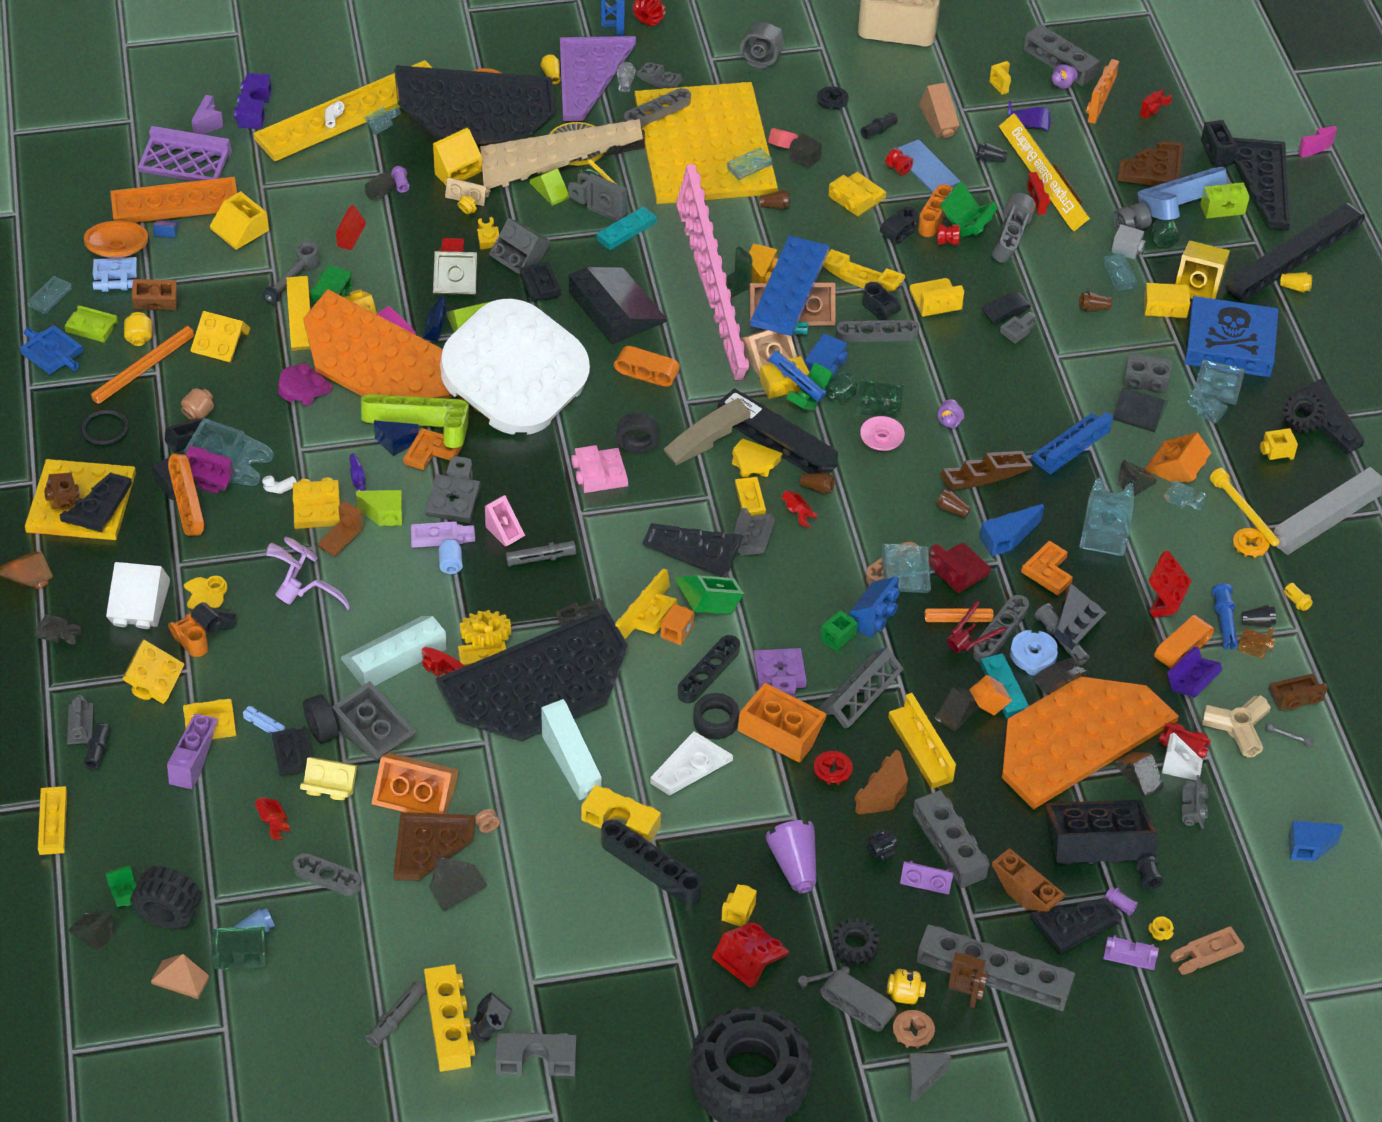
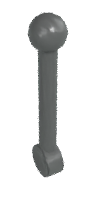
M1267 723L1265 726L1268 732L1274 731L1301 741L1306 747H1312L1314 744L1313 738H1303L1277 728L1273 723Z
M841 967L840 970L849 975V967ZM834 971L808 978L800 976L798 984L801 987H806L809 982L829 978Z

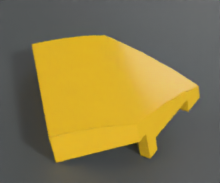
M742 438L733 449L732 464L739 467L742 477H749L751 473L768 477L769 470L773 469L781 461L783 453Z

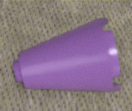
M802 820L780 824L775 827L776 832L771 835L769 831L766 833V842L791 888L799 893L809 892L816 884L814 825L811 821H808V825H805Z

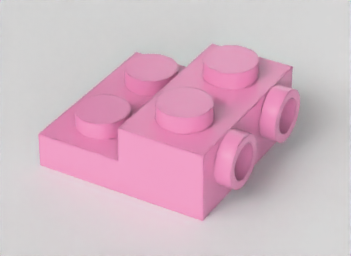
M597 445L575 448V455H571L573 468L578 470L576 471L578 485L582 484L584 493L628 486V478L619 448L598 451Z

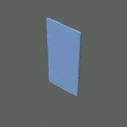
M919 139L898 147L903 152V155L913 158L914 162L910 170L932 193L939 185L954 186L960 183V180Z

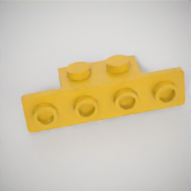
M662 569L653 578L652 582L641 592L640 596L629 606L622 617L617 620L615 626L618 627L624 639L634 629L655 634L661 627V621L673 603L678 605L676 598L663 595L670 587L667 569Z

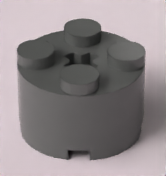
M765 22L753 23L740 44L742 57L746 58V62L749 65L760 69L767 68L775 63L784 45L782 30Z

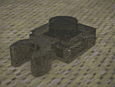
M45 614L35 631L38 638L59 643L60 639L63 638L69 644H76V638L71 634L81 635L82 633L79 625H68L66 619Z

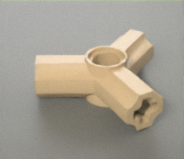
M1261 695L1253 696L1242 707L1235 708L1232 711L1206 705L1202 725L1227 731L1231 737L1235 738L1243 756L1247 758L1255 757L1262 752L1263 745L1254 725L1270 712L1271 707L1267 699Z

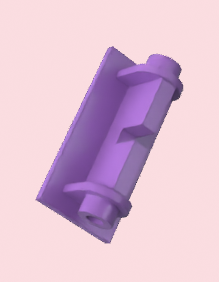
M910 861V863L904 862L900 884L949 895L954 873L949 872V869L931 868L915 864L913 861Z
M1114 935L1113 938H1107L1104 959L1154 970L1159 948L1154 947V944L1133 943L1130 940L1116 938Z

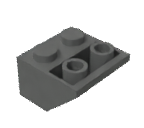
M508 218L489 255L520 274L519 268L527 269L530 265H534L542 260L551 241L522 222Z

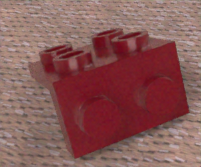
M938 543L930 547L928 565L957 593L991 573V567L965 543H960L948 551H945Z

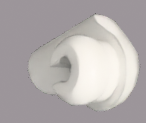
M336 101L325 110V122L329 128L336 125L335 119L345 109L341 101Z
M266 476L262 480L263 488L266 491L278 494L292 489L293 483H297L293 476L281 482L274 481L273 476Z

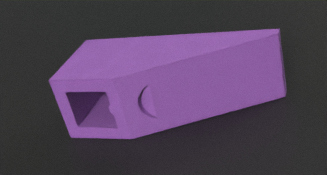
M194 714L167 763L170 785L193 789L202 772L218 722L217 718Z

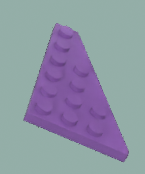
M636 36L560 38L563 121H583L635 47Z

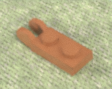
M1227 927L1175 950L1170 958L1173 962H1179L1191 955L1193 959L1181 964L1178 968L1180 973L1185 975L1195 971L1198 967L1200 969L1242 952L1244 945L1232 927Z

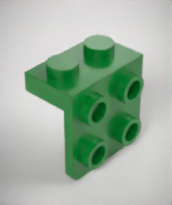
M962 182L957 183L940 204L951 223L959 225L961 237L981 233L984 230L983 226L993 219V214L998 209L994 201L979 206Z

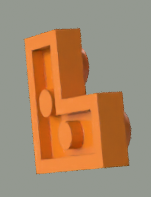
M422 428L404 456L403 463L404 465L424 471L433 456L451 460L459 454L463 445L458 448L446 447L443 443V434Z
M1048 541L1022 566L1021 570L1023 574L1056 595H1060L1072 583L1073 579L1071 575L1058 568L1067 558L1068 552L1051 541Z

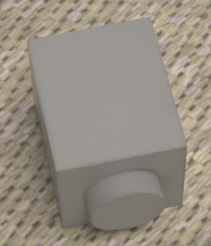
M1121 224L1114 237L1112 253L1136 259L1138 253L1143 252L1146 241L1143 240L1144 231Z

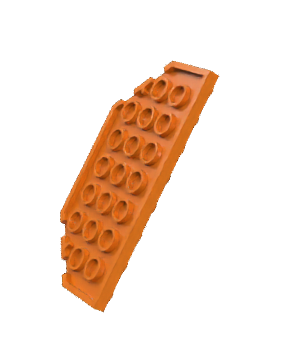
M329 289L304 317V326L307 332L315 372L360 396L375 394L450 399L453 396L441 379L440 359L443 352L442 348Z
M1078 677L1008 719L1002 779L1034 810L1162 732L1165 723L1170 725L1171 723H1176L1179 716L1146 685Z

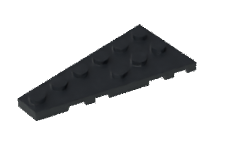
M1233 137L1237 145L1234 163L1267 227L1289 230L1290 210L1285 142Z

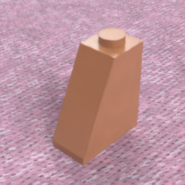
M940 83L927 86L919 106L936 138L942 136L949 138L956 133L960 125L947 84Z

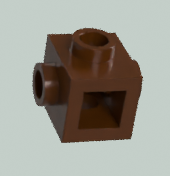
M72 472L49 474L44 495L46 501L50 502L51 509L67 510L74 507V502L79 498L80 492L79 486L74 483Z

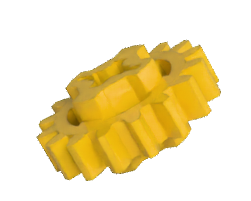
M490 610L478 611L477 615L470 613L469 618H463V622L460 623L461 639H465L466 644L472 642L473 647L478 644L481 645V648H484L486 645L494 647V643L501 645L503 644L502 640H508V635H511L510 619H506L505 614L499 616L498 611L493 614L490 613Z

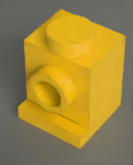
M1290 428L1265 432L1264 439L1260 444L1262 454H1267L1269 460L1289 457V460L1294 459L1298 446Z
M738 884L735 892L729 893L726 903L724 902L722 906V921L737 926L747 924L756 905L757 890L751 889L747 885Z

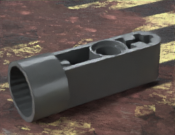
M1015 193L1008 199L1004 209L1005 220L992 251L994 259L998 262L1005 263L1010 259L1019 244L1025 225H1028L1032 220L1036 203L1029 195Z

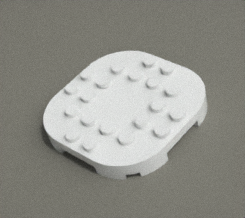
M516 299L492 301L479 309L447 340L440 359L441 379L447 390L454 397L459 394L490 419L489 425L515 435V432H527V435L533 434L550 425L551 420L575 396L578 397L581 394L590 368L587 352L578 339L534 305Z

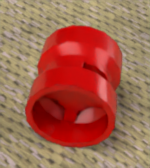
M898 148L892 149L885 159V164L890 168H895L896 172L902 176L910 171L914 162L913 158L903 155V152Z
M944 224L937 225V245H944L946 241L951 245H959V225H951L948 228Z

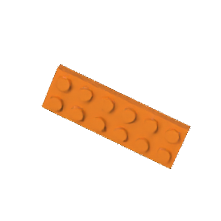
M235 177L110 191L113 220L135 223L217 213L226 199L237 194Z

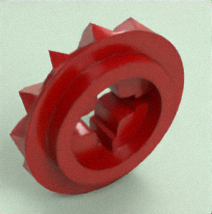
M824 752L814 762V774H817L819 781L824 780L828 785L830 783H837L839 785L841 781H847L849 776L852 775V762L841 752ZM836 763V770L830 773V768Z

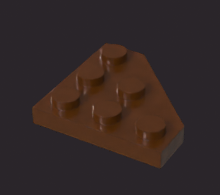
M1161 141L1153 149L1147 148L1136 153L1132 159L1128 160L1126 158L1120 161L1117 181L1157 186L1180 179L1183 143Z
M401 812L393 874L394 880L419 881L473 842L475 815Z

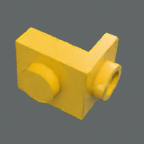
M355 290L350 292V296L344 297L377 314L371 294L362 290Z

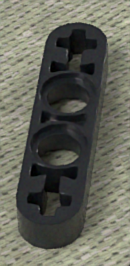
M723 636L678 685V698L681 702H695L739 655L740 641L736 636ZM718 658L722 663L714 665L710 663V660ZM704 673L708 675V678L700 680L696 675Z

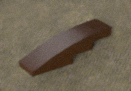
M1023 451L986 453L983 460L964 461L962 467L945 468L940 476L949 490L966 489L1015 476L1030 470L1032 464Z

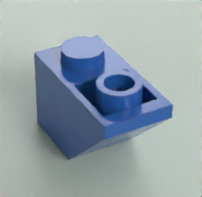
M1293 821L1288 835L1290 860L1316 861L1339 842L1343 825Z

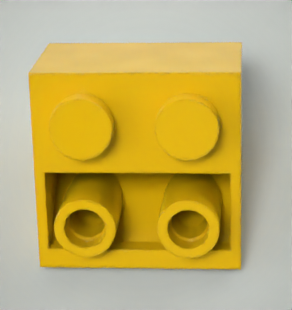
M468 128L433 143L435 175L445 185H447V178L464 181L482 172V156Z
M240 191L223 202L210 224V229L237 250L269 231L267 212Z

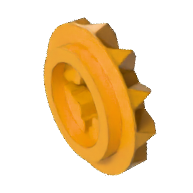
M1243 528L1238 530L1233 537V547L1237 548V553H1244L1245 557L1251 555L1255 559L1258 555L1263 556L1269 549V541L1258 529ZM1247 542L1250 543V544H1251V543H1255L1254 546H1253V545H1249V546H1248V545H1246V544H1247Z

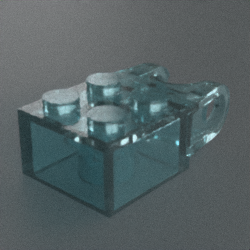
M206 418L202 419L184 450V455L187 456L186 452L191 445L196 448H204L216 455L228 457L232 460L233 477L230 482L248 486H256L260 482V474L249 465L254 462H270L274 457L273 451L267 445L245 435L244 431Z
M1097 478L1088 499L1079 548L1119 556L1125 555L1134 507L1133 485L1127 484L1124 491L1120 493H1111L1104 488L1102 479Z

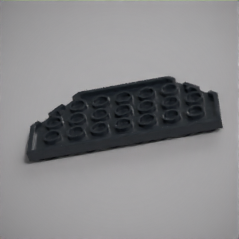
M396 65L394 69L397 104L438 140H442L465 128L470 130L476 144L490 145L527 139L555 113L552 77Z
M604 608L436 678V685L457 722L518 741H524L542 733L541 707L564 699L573 719L607 705L628 644L618 627L615 626V622L607 608Z

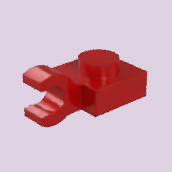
M1164 90L1152 93L1142 101L1140 116L1147 119L1151 115L1156 114L1161 105H1169L1171 103L1172 95L1163 97Z
M786 490L781 496L787 503L786 507L791 512L799 513L798 520L802 526H811L807 522L808 516L815 519L818 517L816 512L811 510V506L800 494Z
M259 797L254 805L259 812L260 818L264 822L270 823L269 833L271 838L282 840L280 830H290L289 824L285 822L288 817L278 800Z

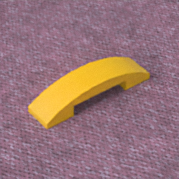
M833 249L829 251L823 264L828 271L838 278L860 288H864L869 282H878L887 291H894L905 279V274L887 268L881 273L850 262V255Z

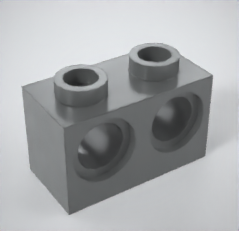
M1129 353L1123 386L1166 393L1172 360Z

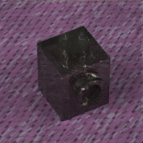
M804 133L791 142L790 159L809 169L821 160V143Z

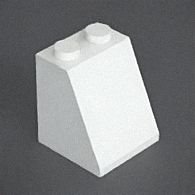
M115 562L106 615L110 622H113V625L126 627L127 624H134L141 629H150V626L158 627L170 584V578L161 566Z

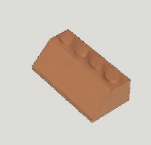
M749 283L750 326L751 318L767 283ZM815 283L798 322H808V326L835 325V283Z

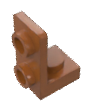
M345 501L338 506L340 522L318 542V548L333 556H337L364 529L362 510Z

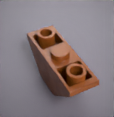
M895 750L890 757L887 756L881 764V769L870 776L868 785L857 792L855 796V812L857 814L893 810L905 796L908 778L900 751Z
M1010 848L992 862V866L1007 894L1025 910L1048 912L1065 897L1062 891Z

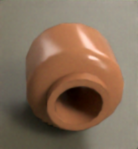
M192 389L181 401L182 413L191 421L205 418L214 408L212 394L206 389Z

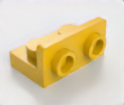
M219 699L183 706L186 728L194 714H200L218 719L212 739L236 736L231 699Z

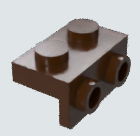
M1313 673L1270 683L1269 691L1280 711L1296 709L1299 706L1317 704L1324 701L1328 688L1326 683L1319 684Z
M955 952L948 988L971 994L969 1007L975 1008L977 1000L982 1001L988 976V972L984 971L986 960L976 958L970 954Z

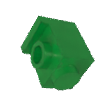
M840 610L822 625L820 640L838 653L841 651L842 646L857 635L858 623L853 617Z

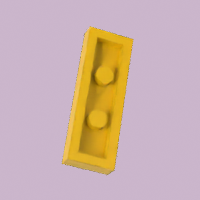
M66 786L41 788L38 837L39 855L65 853Z

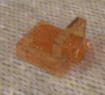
M1245 628L1237 651L1264 659L1266 652H1272L1276 640L1272 638L1274 629L1269 628L1267 635Z

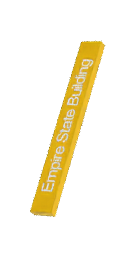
M1013 113L999 125L1000 129L1031 172H1037L1039 179L1043 180L1045 193L1049 194L1052 203L1069 227L1075 232L1090 219L1020 119Z

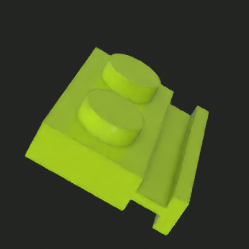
M78 305L77 311L72 314L64 326L65 332L105 343L113 331L114 325L118 323V316Z

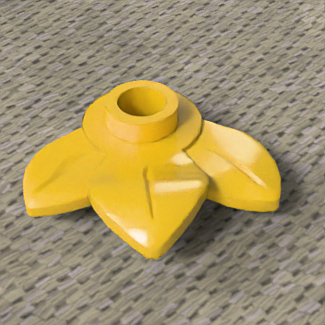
M211 576L208 579L199 577L186 582L184 588L192 593L187 607L194 609L198 604L206 602L212 608H219L224 601L223 595L228 589L226 581L220 576Z

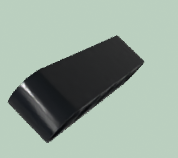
M610 819L602 824L601 845L607 852L682 903L693 905L699 902L702 880L697 873L621 822Z

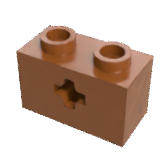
M133 279V309L177 311L178 291L176 280Z

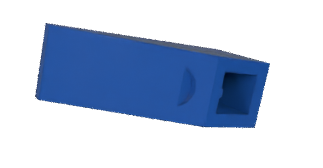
M1044 505L1031 506L1018 512L1008 513L1005 516L982 522L979 538L991 557L1013 550L1042 521Z

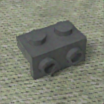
M747 508L741 509L733 533L744 536L737 551L740 556L765 553L775 521L772 514L751 516Z

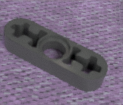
M308 853L299 854L293 860L294 873L303 880L346 896L356 895L361 890V878L356 871ZM326 870L332 871L334 873V875L328 879L322 878L320 876V874ZM351 880L354 881V884L350 883L348 886L345 885V882L349 883Z

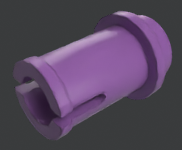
M402 166L394 167L391 177L395 180L397 191L403 193L409 190L410 185L406 177L407 171Z
M1111 887L1104 899L1107 898L1112 905L1125 912L1128 916L1132 915L1138 905V902L1121 893L1118 887L1116 889Z

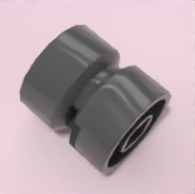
M1143 202L1123 207L1113 212V223L1116 231H1118L1121 224L1138 230L1148 228L1151 225L1150 210Z

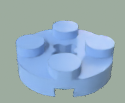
M1026 630L1014 637L1010 657L1019 668L1026 670L1030 675H1037L1039 672L1050 669L1055 664L1058 654L1057 643L1045 632L1039 631V634L1031 633V630ZM1029 649H1032L1033 651H1039L1037 654L1031 653Z

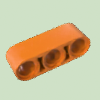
M942 184L934 190L920 213L918 226L920 235L932 237L937 233V225L942 224L946 218V214L940 204L953 189L951 186Z
M632 346L623 347L614 363L615 369L621 374L664 387L672 385L680 370V365L676 360Z
M1193 615L1159 645L1154 657L1171 669L1194 646L1200 649L1212 637L1215 628L1197 615Z

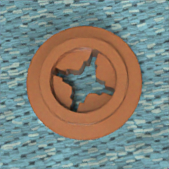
M908 1010L902 1012L894 1021L893 1034L897 1037L898 1043L902 1042L906 1048L913 1046L919 1049L922 1045H928L934 1037V1023L928 1015L921 1011ZM911 1023L918 1030L917 1036H914L912 1031H909Z

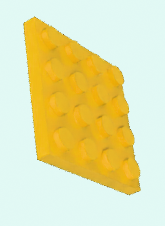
M46 459L25 524L26 533L117 540L132 485L103 533L61 522L59 515L65 510L51 509L50 502L45 499L44 489L49 474L72 472L74 483L79 486V498L83 499L91 493V488L110 472L131 478L133 485L136 475L135 467Z

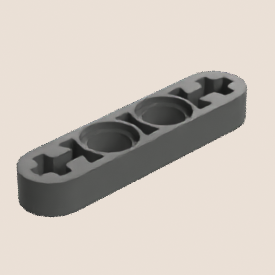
M684 88L669 92L624 113V122L640 119L641 127L689 106L691 103V93ZM662 104H669L670 106L664 107V106H661V105H662ZM646 111H652V112H654V113H652V114H647V113H644V112H646Z
M913 320L843 321L838 323L836 327V338L844 342L913 341L918 337L919 325ZM869 329L872 332L867 334L863 333L862 330ZM884 329H891V330H893V332H892V333H886V332H884L883 330H884Z
M1022 595L1012 596L995 616L980 637L1003 626H1006L1007 629L999 633L1000 639L990 638L973 647V657L976 661L980 662L982 658L994 656L1001 649L1028 613L1029 601L1026 597ZM1018 605H1020V606L1016 609V613L1013 612V611H1014V607H1017ZM1008 618L1011 619L1013 623L1004 624L1001 622V619ZM986 644H987V645H988V651H984L983 653L980 652V651H983V650L986 648Z

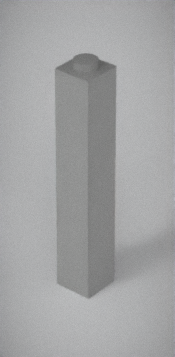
M1369 467L1277 525L1274 534L1279 539V544L1276 547L1289 555L1381 496L1382 476Z

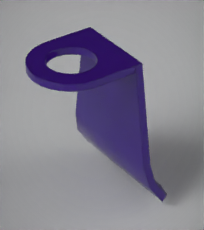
M1011 100L1008 101L1009 117L1014 113L1025 127L1049 130L1051 116L1048 108L1034 107L1013 111Z

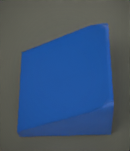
M158 220L153 226L155 237L176 238L179 221Z

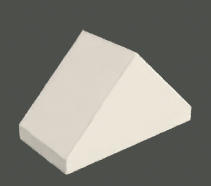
M1175 733L1170 734L1162 773L1196 781V775L1200 776L1203 760Z

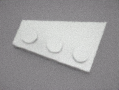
M694 731L650 777V784L670 796L733 761V755Z

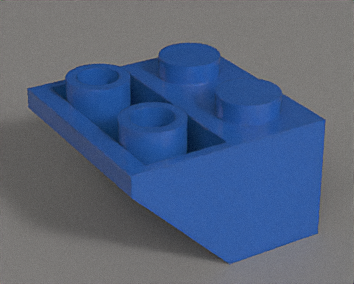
M891 577L872 582L851 609L849 616L853 617L858 623V632L873 638L878 631L881 632L887 618L889 616L892 617L898 608L896 599L900 592V589H898L899 578Z

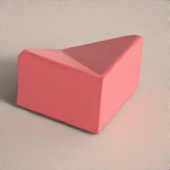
M773 128L771 129L768 143L793 150L795 149L798 135Z

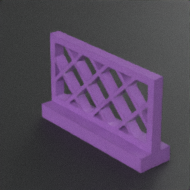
M151 126L149 131L150 139L139 163L138 171L189 181L219 179L227 158H230L232 154L230 140ZM153 145L163 147V149L157 152L152 150ZM174 149L183 150V152L175 156L170 151ZM194 152L202 153L201 156L192 159L190 156ZM165 153H168L170 158L162 162H160V160L157 158ZM186 156L190 160L182 165H179L177 160ZM212 156L221 157L219 160L213 163L210 160V157ZM153 159L157 162L152 167L145 166L147 162ZM207 160L209 165L199 169L197 163ZM173 162L177 166L172 170H166L164 168L165 166ZM194 166L196 169L192 173L184 172L185 169ZM211 169L215 172L213 177H207L203 174Z

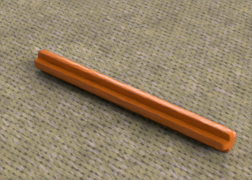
M189 326L181 329L92 392V400L97 404L103 402L193 338V329Z

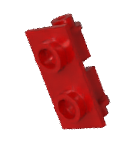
M1165 723L1164 732L1167 734L1162 732L1159 739L1163 746L1167 747L1170 734L1175 733L1199 757L1205 759L1211 745V740L1208 739L1207 735L1197 731L1194 733L1186 731L1183 726L1176 723H1171V725Z

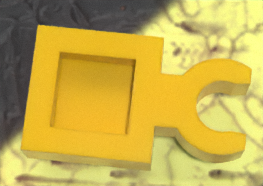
M492 217L489 218L490 222L487 224L482 223V219H478L479 229H477L480 249L492 248L499 236L498 227H494V219Z

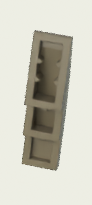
M737 398L688 428L666 446L664 452L675 465H678L713 448V441L731 433L732 426L750 418V411Z

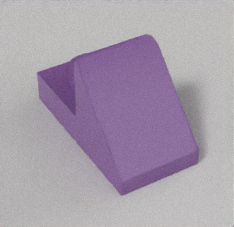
M205 95L192 119L193 133L206 134L223 127L222 113L217 111L213 96Z

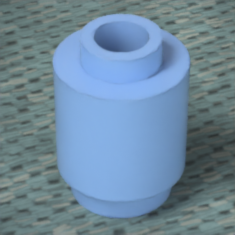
M452 539L443 541L438 549L440 570L447 574H455L463 567L461 546Z

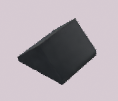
M1123 387L1113 420L1155 433L1168 401Z

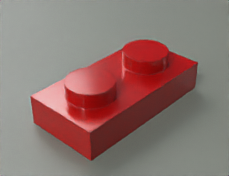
M1029 172L1026 187L1028 193L1036 203L1037 214H1046L1047 205L1050 204L1049 194L1045 193L1043 180L1039 179L1037 172Z

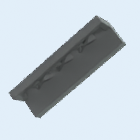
M888 647L874 650L818 709L827 715L834 714L844 729L849 728L899 675L903 667ZM887 660L894 668L890 674L884 673ZM872 676H878L877 688H871ZM859 690L864 691L863 703H857V692ZM845 705L850 706V717L848 719L841 711Z

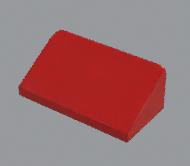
M354 205L348 208L336 230V240L339 248L352 250L366 225L364 218Z

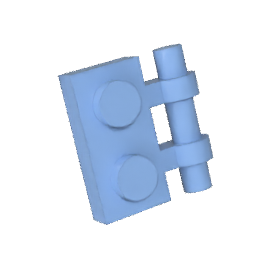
M137 258L94 259L93 277L94 280L101 281L93 282V290L109 292V289H121L122 291H128L133 285V280H128V278H137ZM109 279H121L116 281H109Z

